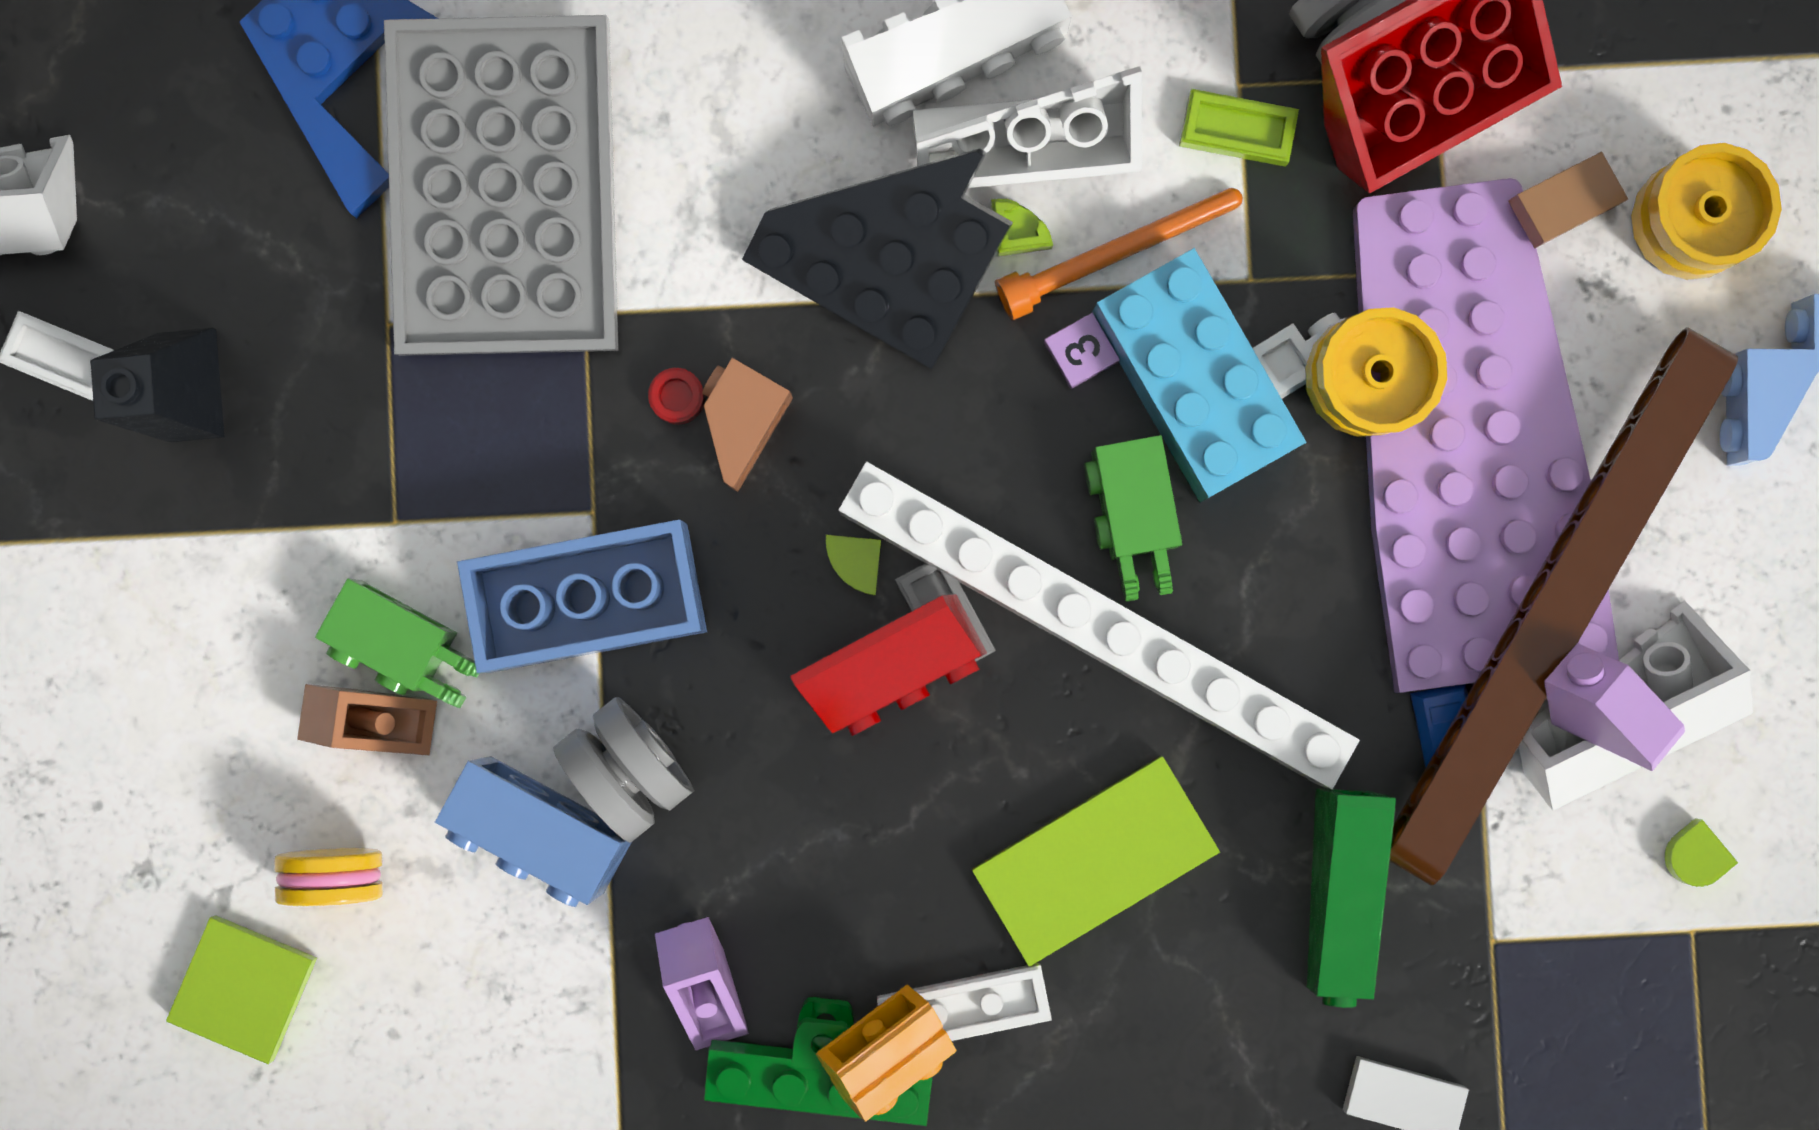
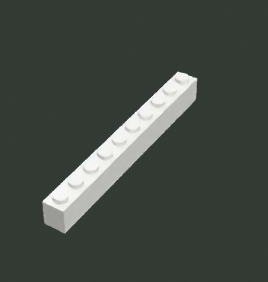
M868 462L864 464L838 510L841 516L924 563L951 576L970 589L1319 786L1333 790L1360 741L1356 737Z

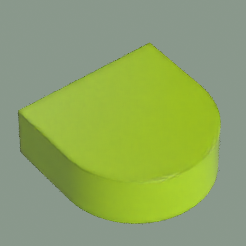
M1695 818L1671 838L1665 849V864L1669 873L1679 882L1691 886L1704 887L1711 885L1738 864L1737 860L1703 819Z

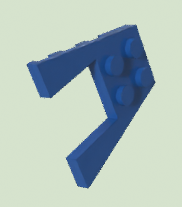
M262 0L240 21V24L346 209L354 217L358 218L389 188V173L321 104L385 43L384 20L439 18L409 0Z

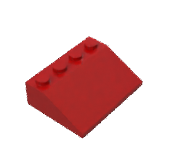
M1406 0L1321 47L1324 125L1338 170L1369 194L1562 87L1543 0Z

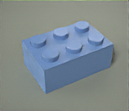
M492 756L467 762L434 822L448 830L445 838L453 844L470 852H476L478 847H481L499 857L495 864L501 870L523 880H526L529 874L549 884L546 889L547 894L572 907H576L579 901L588 905L605 893L631 844L618 836L597 813Z

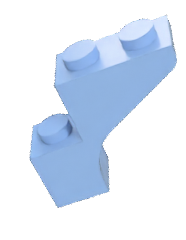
M1813 294L1791 303V310L1787 314L1785 321V335L1788 342L1791 343V349H1745L1735 353L1738 356L1737 365L1721 392L1726 397V419H1724L1720 428V445L1722 450L1727 452V466L1745 465L1750 462L1765 460L1772 455L1812 381L1819 372V294Z

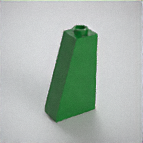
M1316 788L1307 988L1316 996L1323 997L1322 1004L1327 1006L1353 1008L1357 1006V999H1374L1396 798L1372 791Z

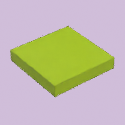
M217 915L212 916L208 920L166 1022L263 1063L270 1064L275 1060L317 957Z

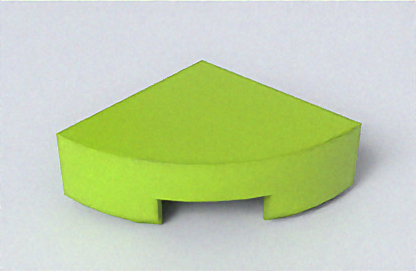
M991 199V210L1013 222L997 251L998 257L1053 248L1052 238L1047 226L1032 211L1013 200Z
M826 535L827 554L831 565L839 577L855 590L876 596L881 540Z

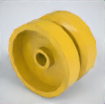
M1727 143L1700 145L1652 174L1639 190L1631 214L1634 239L1645 259L1665 274L1685 280L1712 277L1760 252L1775 234L1782 211L1779 185L1767 164L1748 149Z
M1394 307L1368 309L1330 326L1313 344L1305 367L1306 391L1317 414L1336 430L1356 437L1401 432L1422 422L1440 402L1447 382L1446 353L1436 332L1417 315ZM1371 369L1375 373H1380L1379 382L1373 379Z

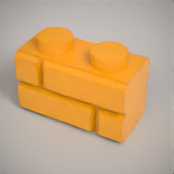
M907 984L819 1050L816 1056L830 1076L842 1099L866 1122L872 1116L881 1115L893 1108L898 1096L916 1082L929 1079L937 1074L942 1067L943 1061L957 1050L947 1032L942 1028L943 1025L933 1007Z

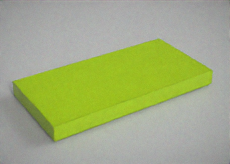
M1159 756L973 867L972 871L1030 967L1219 854L1220 851L1163 756Z

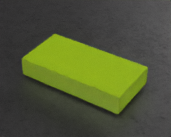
M1191 89L1188 96L1179 147L1286 167L1290 160L1299 109Z

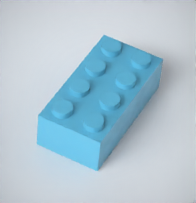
M1195 248L1096 303L1092 311L1120 359V365L1200 503L1306 443Z

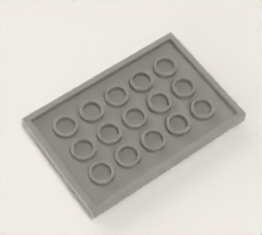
M607 15L384 20L394 354L406 356L618 351L610 27Z

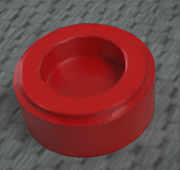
M669 368L660 372L651 382L648 391V399L652 410L659 418L670 424L679 425L694 420L702 411L705 403V395L702 394L704 388L701 382L693 373L683 368Z

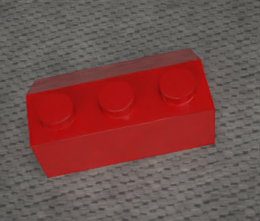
M957 594L942 595L790 677L795 687L831 733L847 727L851 736H854L881 722L877 711L895 701L900 710H903L930 696L926 685L945 676L951 685L980 670L975 659L987 654V651Z

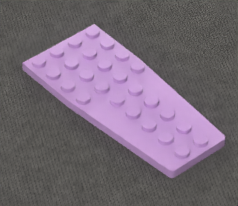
M1512 178L1365 197L1353 209L1358 313L1368 309L1394 307L1417 315L1436 332L1446 353L1447 382L1440 402L1422 422L1401 432L1366 436L1371 531L1395 693L1476 682L1591 482L1537 249H1534L1508 200L1523 192L1519 181ZM1371 369L1373 379L1379 382L1380 373H1375ZM1608 589L1578 643L1619 661Z

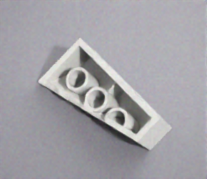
M934 0L932 5L924 12L923 17L913 20L912 18H907L905 12L885 19L882 23L884 28L868 39L864 40L860 30L842 36L845 70L873 127L886 121L888 126H892L913 116V110H917L915 106L934 97L937 102H943L955 97L965 90V82L981 74H985L986 78H993L1006 72L1015 65V58L1031 50H1034L1035 54L1039 55L1054 49L1065 40L1063 35L1068 33L1072 15L1064 0Z
M1137 66L1038 99L913 110L917 166L980 148L987 152L968 188L1142 172L1141 67Z
M70 135L50 138L51 148L25 153L22 144L0 147V255L28 252L35 255H46L58 250H64L77 221L74 145Z
M1685 600L1670 611L1671 619L1656 631L1650 627L1634 639V648L1619 659L1620 662L1629 665L1684 724L1685 733L1666 755L1753 714L1750 669ZM1549 707L1534 718L1519 744L1523 773L1552 811L1642 768V766L1551 724Z

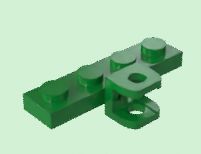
M817 997L807 998L800 1009L793 1049L712 1039L708 1054L704 1101L860 1118L842 1099L830 1076L816 1056L819 1050L854 1025V1014L850 1003L843 1000ZM828 1013L834 1016L836 1021L816 1018L820 1014ZM932 1077L916 1082L898 1096L893 1108L881 1115H874L868 1120L927 1126Z

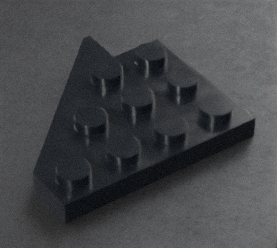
M979 148L772 208L764 213L742 260L932 369L940 358L1013 222L965 195L987 152Z

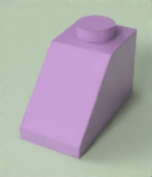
M1579 643L1575 645L1545 680L1551 724L1650 771L1656 768L1685 733L1684 724L1629 665Z
M709 917L683 923L677 927L655 933L663 988L695 1050L709 1047L712 1039L727 1041L749 1034L724 949Z

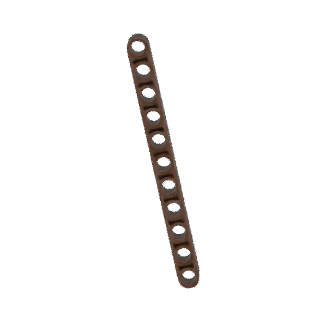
M1688 327L1683 329L1669 345L1394 822L1389 860L1391 863L1430 886L1435 885L1446 873L1547 697L1545 680L1579 642L1731 377L1738 362L1737 355Z

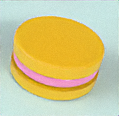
M340 848L278 854L274 858V871L279 872L276 876V882L279 886L275 887V902L288 906H325L377 900L383 895L382 881H378L381 876L378 867L382 866V852L378 849Z

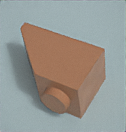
M731 358L726 369L721 366L715 368L702 394L708 397L704 404V409L723 481L728 487L738 492L793 397L786 388Z
M305 684L297 740L330 748L430 755L437 701L358 689Z

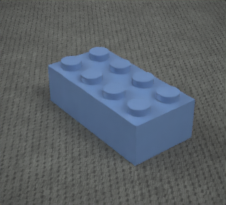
M682 520L457 561L477 673H494L707 632L688 525Z

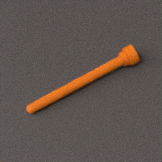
M1228 188L1033 276L1028 272L1019 275L1016 271L995 280V287L1000 301L1012 321L1033 312V305L1041 302L1040 296L1237 209L1242 204V194L1238 189Z

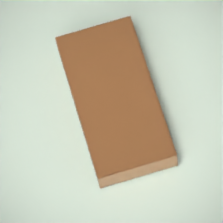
M1600 152L1517 194L1508 202L1535 249L1627 201L1628 197L1603 152Z

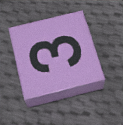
M1093 312L1044 340L1045 346L1070 389L1120 361Z

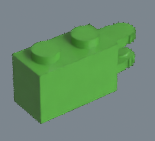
M1162 435L1095 447L1091 452L1092 461L1084 463V470L1089 494H1099L1103 516L1094 517L1096 536L1100 550L1109 548L1111 560H1117L1125 601L1137 600L1139 598L1138 592L1140 587L1137 574H1135L1132 556L1147 553L1151 555L1153 581L1159 594L1172 593L1173 586L1166 550L1182 546V539Z
M347 578L315 636L316 639L330 646L326 654L334 660L354 669L358 667L359 663H362L379 672L375 681L385 688L401 695H405L408 689L412 691H425L457 708H461L466 696L458 688L434 678L441 662L444 661L453 666L456 671L466 676L477 678L480 674L476 672L473 659L450 647L457 635L456 631L362 580Z

